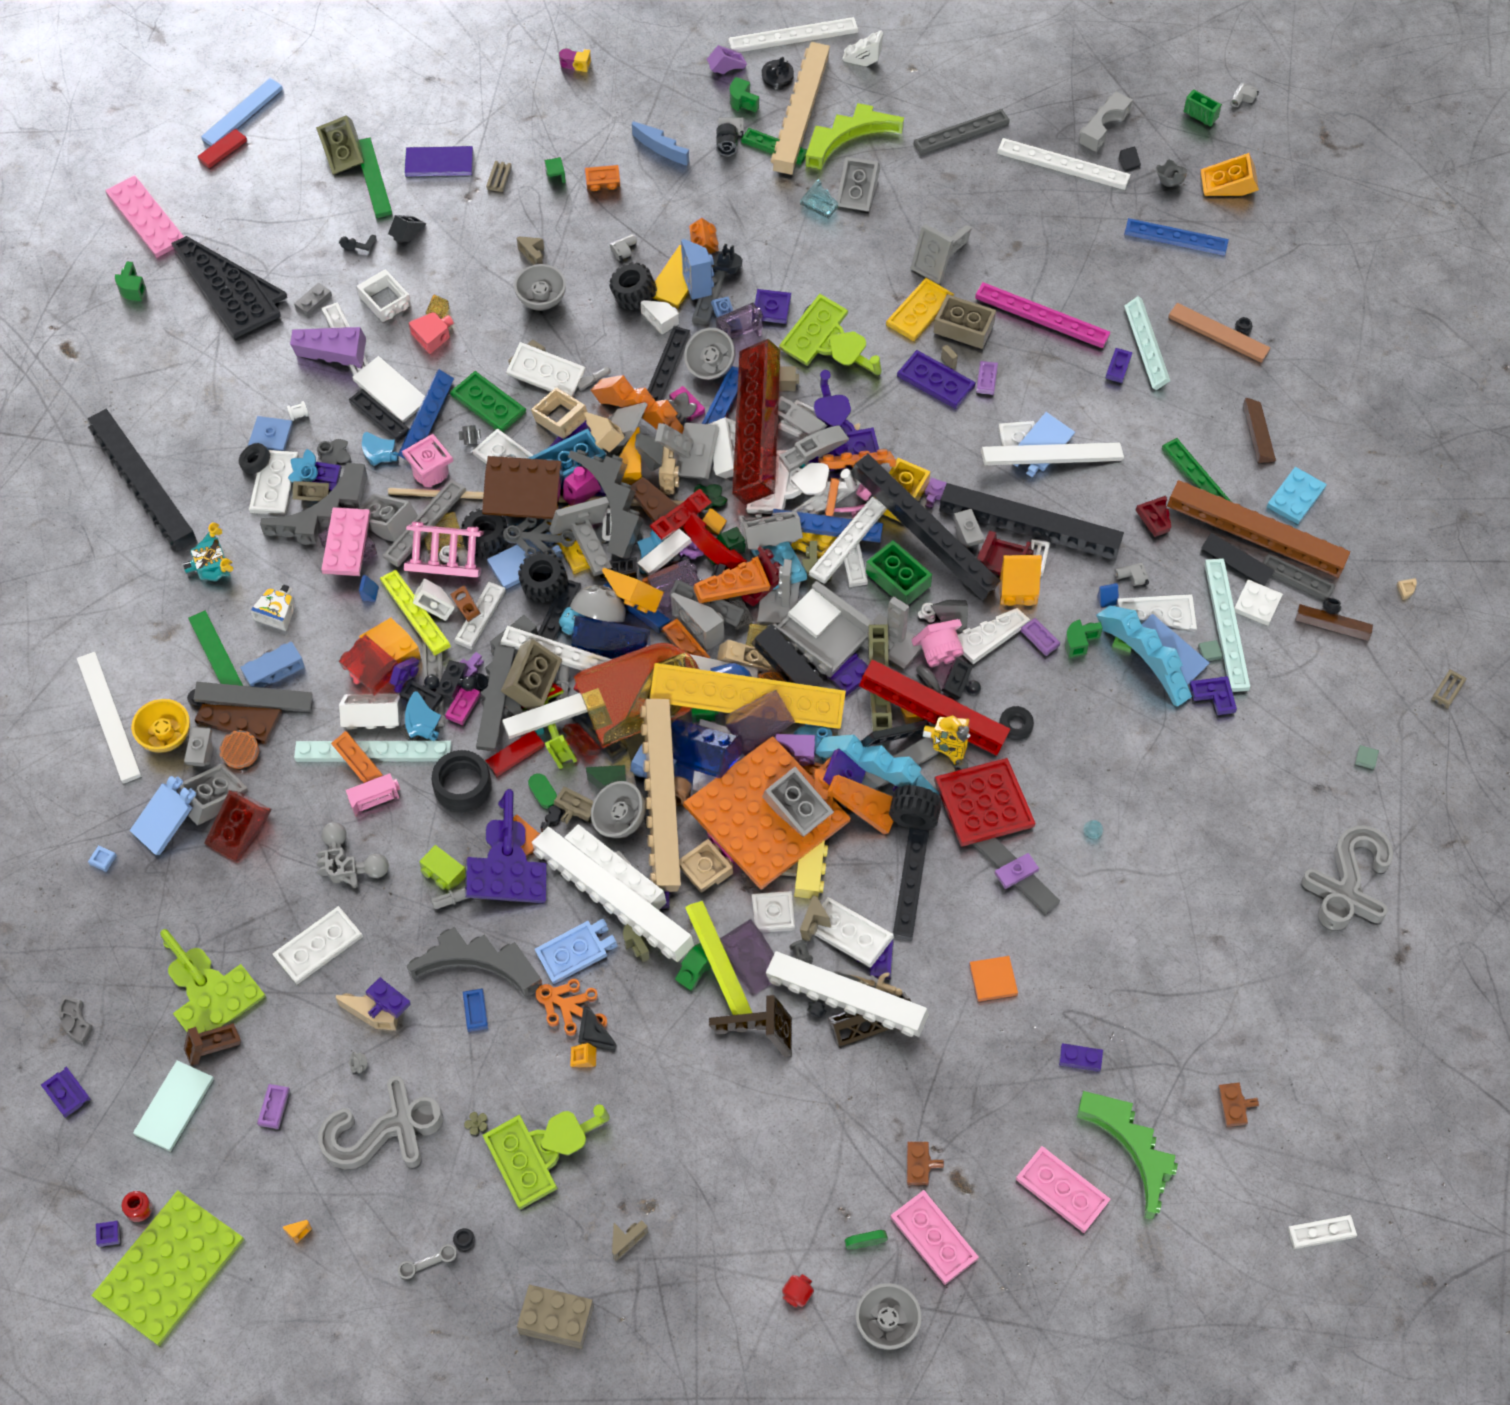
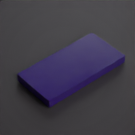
M473 146L406 147L405 177L472 175Z
M918 350L912 354L897 372V377L954 409L958 408L976 384L973 380Z

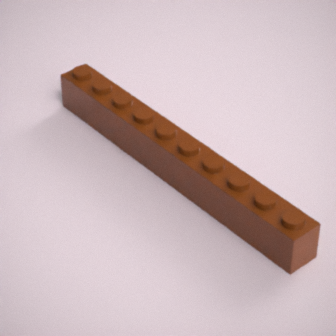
M1180 480L1177 481L1167 504V507L1337 578L1340 577L1351 552L1343 547L1331 544L1324 539H1319L1307 532L1295 529L1290 525L1276 521L1274 518L1266 517L1257 511L1242 507L1240 504L1230 502L1223 497L1216 496L1204 489H1199Z

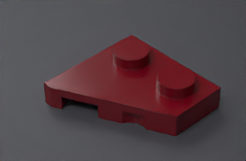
M1166 495L1137 505L1135 509L1154 537L1170 532L1172 528L1171 520L1169 519V509L1166 506Z

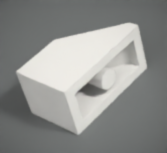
M644 300L641 302V313L662 335L671 330L673 326L679 325V312L669 303Z
M424 578L415 592L413 604L446 621L454 610L455 604L441 587Z

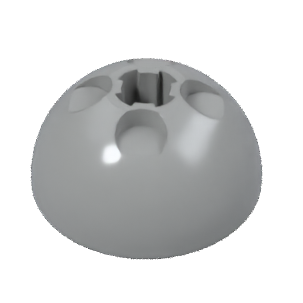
M536 264L523 269L517 275L514 281V289L522 304L530 309L543 311L553 308L561 301L566 289V280L562 272L557 268L546 264Z
M718 328L702 329L689 339L685 347V364L688 370L700 379H718L724 376L733 366L735 360L734 343L727 333Z
M592 585L582 589L575 595L570 605L574 611L594 619L608 622H623L625 620L626 612L623 600L616 595L614 590L606 586Z
M626 781L613 782L604 787L596 796L591 808V820L594 828L600 834L610 838H623L631 835L641 826L646 814V804L642 793L635 785Z
M885 1283L870 1288L860 1298L856 1308V1323L861 1335L868 1343L879 1349L895 1350L902 1348L914 1339L921 1325L922 1315L917 1299L910 1291L896 1284Z

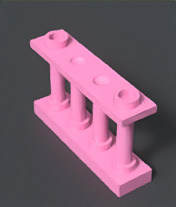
M412 522V524L406 526V530H413L414 532L412 559L404 563V571L479 577L481 575V568L476 567L475 548L476 536H482L484 531H478V527L456 529L423 526V522ZM421 531L432 532L431 557L428 563L421 562V559H419ZM439 533L450 534L449 562H447V565L439 564L440 561H438ZM458 535L469 536L467 564L465 566H458L456 562Z

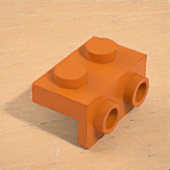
M618 165L585 168L587 189L599 191L601 188L614 190L620 187Z
M700 218L689 226L691 242L705 247L710 254L719 251L716 227L712 223H709L704 218Z

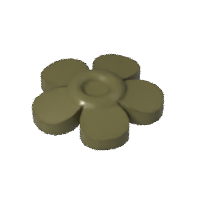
M472 1112L469 1115L471 1120H466L464 1123L465 1128L470 1129L471 1135H477L479 1130L483 1132L488 1127L485 1123L487 1121L485 1113L478 1115L477 1112Z

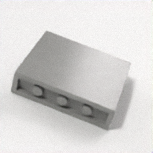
M816 581L812 588L841 611L840 615L817 638L812 636L789 616L779 625L774 623L773 627H777L781 631L783 638L786 641H790L794 645L795 651L799 655L804 656L808 663L813 664L820 673L831 677L868 639V626L875 625V623Z

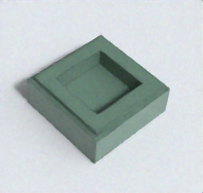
M1217 640L1198 644L1201 656L1207 661L1222 659V653Z
M1360 745L1355 765L1374 770L1379 750Z

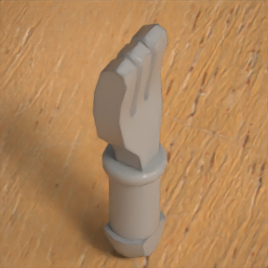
M604 367L601 371L593 373V376L582 377L578 385L579 390L583 391L591 386L593 382H597L602 377L609 375L611 369Z

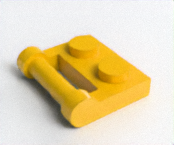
M802 532L803 538L792 542L791 547L794 550L799 549L806 553L807 545L802 542L810 545V541H817V549L822 551L817 550V559H820L838 537Z

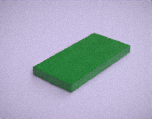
M477 371L471 373L450 391L453 398L494 429H499L502 432L526 413L525 407Z

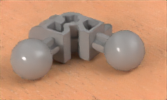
M331 822L323 828L321 837L323 842L329 846V850L319 851L316 854L320 858L317 861V866L320 867L317 871L318 875L329 876L330 880L334 883L346 882L353 888H356L358 886V874L366 873L371 878L378 879L387 873L389 863L386 857L381 854H371L364 862H356L354 856L346 858L345 852L341 848L347 835L343 825Z

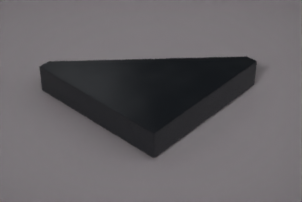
M585 1004L583 1006L578 1043H589L593 1046L615 1050L617 1044L590 1007Z

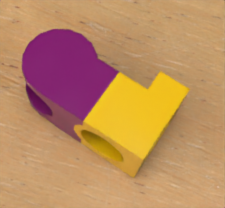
M568 48L562 49L559 52L560 65L566 69L588 72L591 63V52L587 49H584L583 52L572 51Z

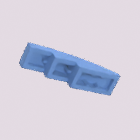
M632 122V135L641 143L670 160L688 165L689 149L676 146V140L665 137L663 130Z

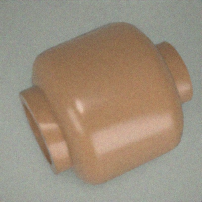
M674 777L676 806H680L690 797L692 787L687 779Z

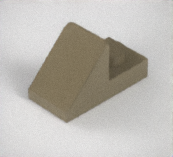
M517 237L518 250L532 265L543 264V255L541 253L544 250L543 239Z
M293 481L292 499L321 501L328 495L329 483Z
M817 896L812 897L800 927L802 940L810 941L812 935L816 934L818 925L831 928L830 918Z
M642 1220L638 1224L633 1223L627 1229V1234L614 1223L612 1255L615 1261L648 1233V1227Z

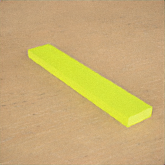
M397 570L380 577L383 586L435 656L450 648L449 641L427 611L413 604L415 595Z
M703 901L686 906L685 909L732 1014L753 1013Z

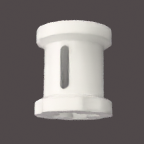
M304 401L292 407L287 406L292 421L295 418L309 416Z

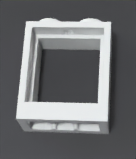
M386 269L357 286L359 298L382 323L411 306L409 294ZM389 287L398 299L381 309L371 299V296Z

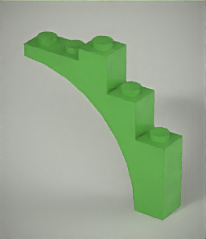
M1083 1091L1077 1118L1092 1122L1108 1131L1129 1152L1139 1169L1144 1185L1146 1201L1144 1218L1153 1220L1155 1214L1160 1213L1162 1201L1158 1200L1159 1194H1163L1166 1181L1169 1182L1171 1176L1176 1175L1178 1163L1174 1162L1176 1155L1154 1150L1156 1137L1153 1136L1154 1129L1133 1124L1135 1111H1132L1133 1103Z

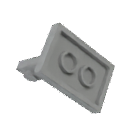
M924 224L921 227L910 269L940 284L943 281L949 257L968 242L972 228L965 225L961 230L958 229L953 236L949 237Z
M659 423L655 442L678 454L676 466H679L678 477L708 480L720 427L709 424L685 423L683 434L668 425Z
M607 497L556 510L549 529L553 535L561 534L566 530L573 532L594 576L603 574V567L609 570L612 569L592 527L593 524L603 521L609 504Z
M784 559V565L779 568V588L770 591L760 600L757 625L769 626L772 624L773 626L774 623L779 625L788 616V612L798 603L800 582L791 584L792 560Z
M893 596L889 601L888 618L879 613L873 622L875 625L888 624V662L904 672L922 651L921 645L913 646L911 640L915 635L907 631L909 606ZM868 639L862 644V646L867 650Z

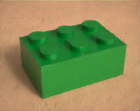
M894 540L866 561V574L888 594L906 605H909L931 587L933 574Z

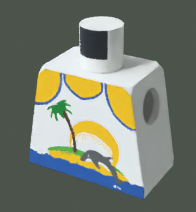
M282 585L279 591L271 588L267 589L251 609L254 620L286 631L295 608L293 597L290 595L292 589L287 585Z

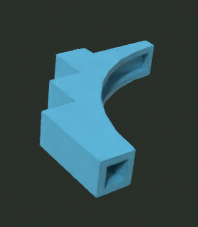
M1110 605L1096 615L1098 621L1101 622L1103 631L1124 641L1150 666L1162 683L1174 706H1179L1192 697L1180 669L1183 664L1177 650L1162 646L1155 629L1142 627L1135 610Z
M855 735L823 737L815 751L826 762L832 757L834 750L839 748L863 770L897 787L915 785L927 788L939 795V792L920 773V766L911 757L894 758L882 745L863 747L861 741Z

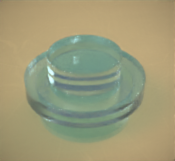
M1091 820L1084 825L1083 831L1087 838L1095 840L1102 836L1103 826L1100 822Z

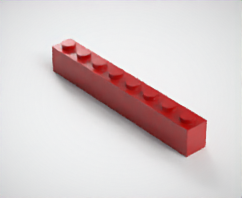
M873 659L859 684V687L935 725L940 717L955 716L960 719H969L970 737L968 742L996 756L1010 731V728Z

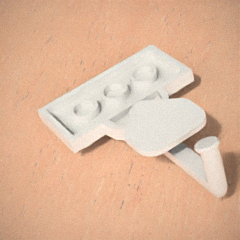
M759 450L746 509L748 514H773V509L784 510L786 499L795 498L802 492L807 495L829 492L830 482H827L829 476L828 466L824 463H810L803 469L798 467L788 472L779 459V455L788 450ZM844 469L841 472V477L844 478L845 482H839L837 492H854L856 487L851 471Z

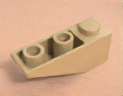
M588 412L584 413L587 420L586 424L590 427V433L595 438V444L600 449L611 452L625 438L621 428L609 419Z
M727 640L719 645L717 660L758 668V671L762 672L776 671L755 647L732 640Z
M348 993L336 995V1000L340 1007L375 1029L396 1030L398 1018L396 1019L390 1013L381 1011L374 1019L372 1016H369L368 1011L376 1004L367 995L363 997H357Z

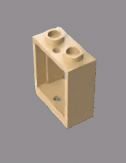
M555 388L536 404L531 411L535 422L565 439L586 421L584 413L587 412V409L583 403ZM560 404L571 410L558 422L547 417Z

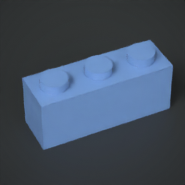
M291 641L271 652L263 654L253 661L247 662L240 668L250 687L266 688L305 668L302 657Z

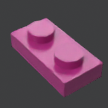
M682 386L669 394V398L674 401L677 395L686 392L689 397V404L694 403L697 405L694 414L687 417L690 421H693L705 413V408Z
M461 687L445 714L446 719L464 725L481 696L480 691L476 689L465 691Z

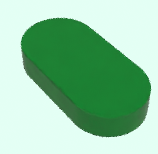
M540 773L533 774L528 780V785L535 799L542 808L548 809L550 806H554L557 794L545 775Z
M875 1230L849 1236L844 1242L847 1250H854L882 1244L888 1240L885 1230Z

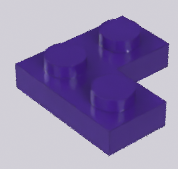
M1228 676L1190 681V689L1194 701L1213 699L1217 715L1236 713L1237 707Z

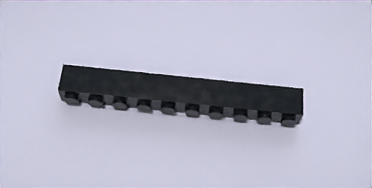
M107 408L87 418L90 424L88 426L92 436L96 435L98 437L96 440L101 448L105 447V454L109 460H114L113 465L116 470L123 473L121 476L125 483H130L132 486L130 489L134 496L140 497L139 502L143 509L147 508L149 510L147 513L153 522L156 520L158 523L156 526L161 534L165 533V539L169 546H174L178 552L196 542L197 540L192 528Z
M867 453L854 465L851 474L982 601L996 589L1000 580L872 456Z
M946 483L940 500L939 510L947 514L972 509L976 520L980 523H987L1001 529H1008L1019 534L1022 533L1037 539H1044L1051 543L1062 544L1069 548H1076L1091 554L1094 553L1108 559H1117L1124 532L950 483Z

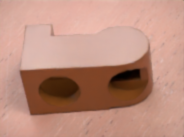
M465 586L450 594L468 622L481 614ZM459 594H466L464 598L457 600Z

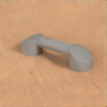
M446 1244L440 1248L438 1254L416 1263L404 1261L399 1265L398 1273L403 1279H411L417 1271L441 1261L450 1263L456 1258V1248L451 1244Z

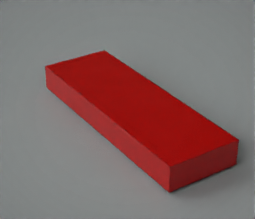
M234 129L197 156L198 160L210 169L246 143L247 138L237 129Z
M531 731L485 760L494 775L498 777L545 747L535 731Z

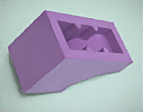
M720 45L707 58L710 69L715 73L725 74L729 70L744 69L747 66L742 53Z
M776 734V740L801 766L814 765L815 735Z

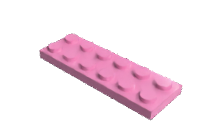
M135 175L105 190L107 196L156 258L173 250L171 243L184 237Z

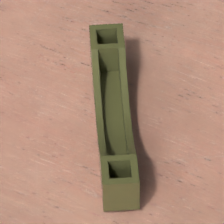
M888 624L869 625L867 634L869 664L873 659L889 667ZM870 692L871 732L892 728L890 702Z

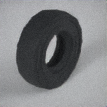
M253 443L240 454L239 465L244 472L256 474L269 463L270 452L263 444ZM256 454H259L257 460L253 463H250L252 457Z
M1012 706L1005 709L999 719L1000 724L1010 728L1007 737L1013 740L1026 738L1032 732L1034 726L1032 714L1026 708L1020 706ZM1013 717H1018L1023 720L1024 725L1016 729L1010 726L1009 720Z

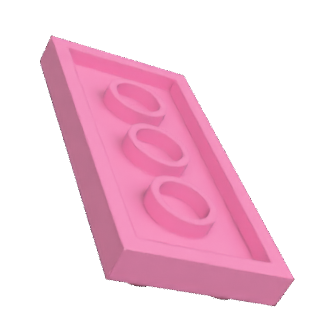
M332 509L321 569L322 574L360 576L370 519L369 509Z
M1041 1146L1016 1177V1181L1084 1234L1111 1200L1043 1146Z
M924 1190L890 1215L891 1220L944 1285L979 1258Z

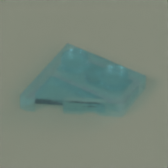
M817 180L800 200V205L828 219L838 208V203L831 197L829 191L822 187L820 180Z

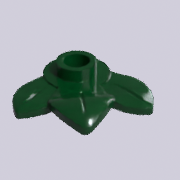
M698 484L694 488V493L701 489L712 502L704 510H709L712 506H722L728 501L726 497L721 496L722 487L719 484H710L707 487Z

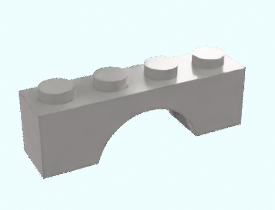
M1115 91L1112 96L1107 98L1104 106L1099 107L1097 114L1090 118L1086 127H1082L1079 133V143L1097 152L1106 139L1107 130L1103 124L1109 121H1123L1131 111L1133 99Z

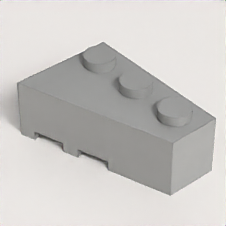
M796 511L773 513L772 517H762V514H756V518L745 519V516H739L741 533L748 549L758 550L759 546H777L782 542H795L803 538L800 517Z

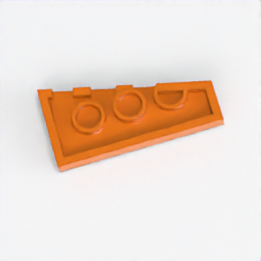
M834 776L827 793L881 833H889L893 823L889 816L893 797L843 776Z

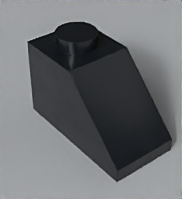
M395 215L388 234L394 237L393 240L396 242H411L426 226V223L414 216Z

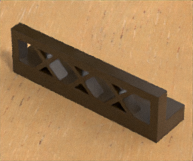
M905 992L901 996H897L911 1002L910 997ZM844 1012L828 1018L839 1047L890 1030L878 1024V1021L870 1022L864 1019L863 1015L857 1013L852 1015ZM862 1022L872 1023L868 1031L862 1032L858 1030ZM845 1028L852 1030L849 1037L841 1039L839 1030Z

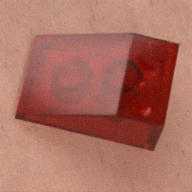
M229 790L204 844L237 861L264 827L272 809L242 792Z

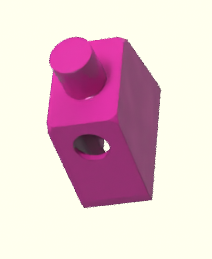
M584 466L576 467L574 472L564 480L563 499L570 506L586 502L601 491L598 480Z

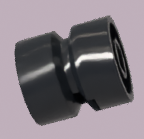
M724 123L716 129V150L719 154L730 156L737 152V128L733 124Z

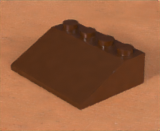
M488 456L485 470L482 514L553 519L555 511L558 510L563 475L562 462L556 460Z

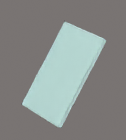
M176 1061L133 1134L171 1152L212 1084L213 1076L180 1061Z

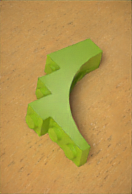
M857 103L853 117L836 114L832 129L815 126L806 153V166L822 169L825 161L834 150L843 143L861 135L876 132L902 134L904 117L873 111V106Z

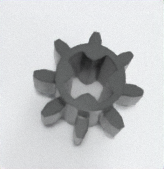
M476 425L462 426V431H459V440H464V445L477 444V439L481 438L480 429L476 430Z

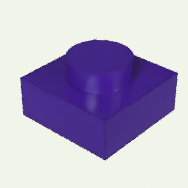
M118 1220L96 1224V1245L98 1247L120 1244V1224Z

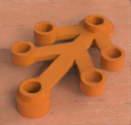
M571 979L568 981V984L553 987L549 984L539 986L536 990V999L545 1005L548 1025L554 1027L559 1024V1016L554 1012V1003L561 1008L565 1022V1033L569 1036L575 1035L577 1026L573 1022L570 1012L582 1018L583 1008L576 1004L596 1001L598 998L597 990L588 988L583 994L564 999L558 995L567 992L576 993L580 990V983L577 979ZM575 983L577 987L571 988L570 985ZM548 991L549 995L543 996L542 993ZM593 992L595 996L589 997L588 994ZM601 1013L595 1014L597 1018L603 1020L601 1024L606 1029L608 1025L606 1016ZM551 1017L557 1018L555 1022H550L549 1019ZM573 1026L574 1030L568 1031L567 1028Z

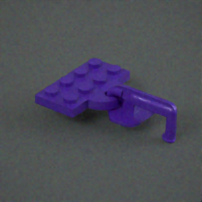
M823 370L820 373V388L823 397L818 398L814 402L816 417L827 425L824 429L839 425L849 438L848 442L827 454L841 456L842 453H852L854 455L859 454L860 451L877 452L879 446L874 427L856 430L854 425L846 420L851 413L849 399L844 395L831 396L828 385L831 373L828 370ZM817 456L812 460L808 461V464L819 463V457ZM829 469V471L840 470V469Z
M507 789L498 802L499 807L504 809V819L491 820L486 826L485 839L492 847L487 854V858L467 857L465 898L545 903L546 863L528 862L526 860V854L521 848L525 843V828L520 822L513 821L514 793L512 789Z

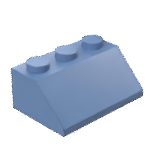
M682 239V274L691 299L712 295V288L714 287L712 279L714 272L711 266L714 265L712 255L708 254L705 247Z

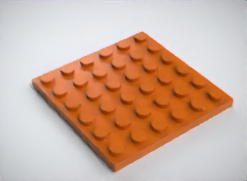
M773 736L683 802V806L760 890L851 820L833 800L832 810L834 813L831 815L830 827L817 826L803 837L769 806L762 797L765 790L794 767L799 770L814 788V779Z

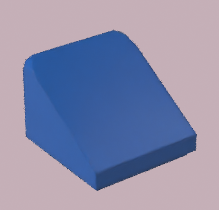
M363 575L359 588L362 601L375 602L379 586L368 576Z
M1117 583L1099 587L1097 598L1100 607L1117 605V600L1119 599Z

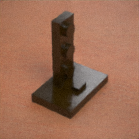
M775 995L766 996V1012L709 1018V1026L717 1034H727L728 1031L746 1032L748 1029L766 1030V1036L784 1057L792 1056V1017Z

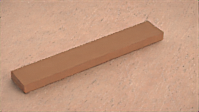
M1176 303L1168 316L1169 319L1260 363L1263 362L1271 348L1179 303Z

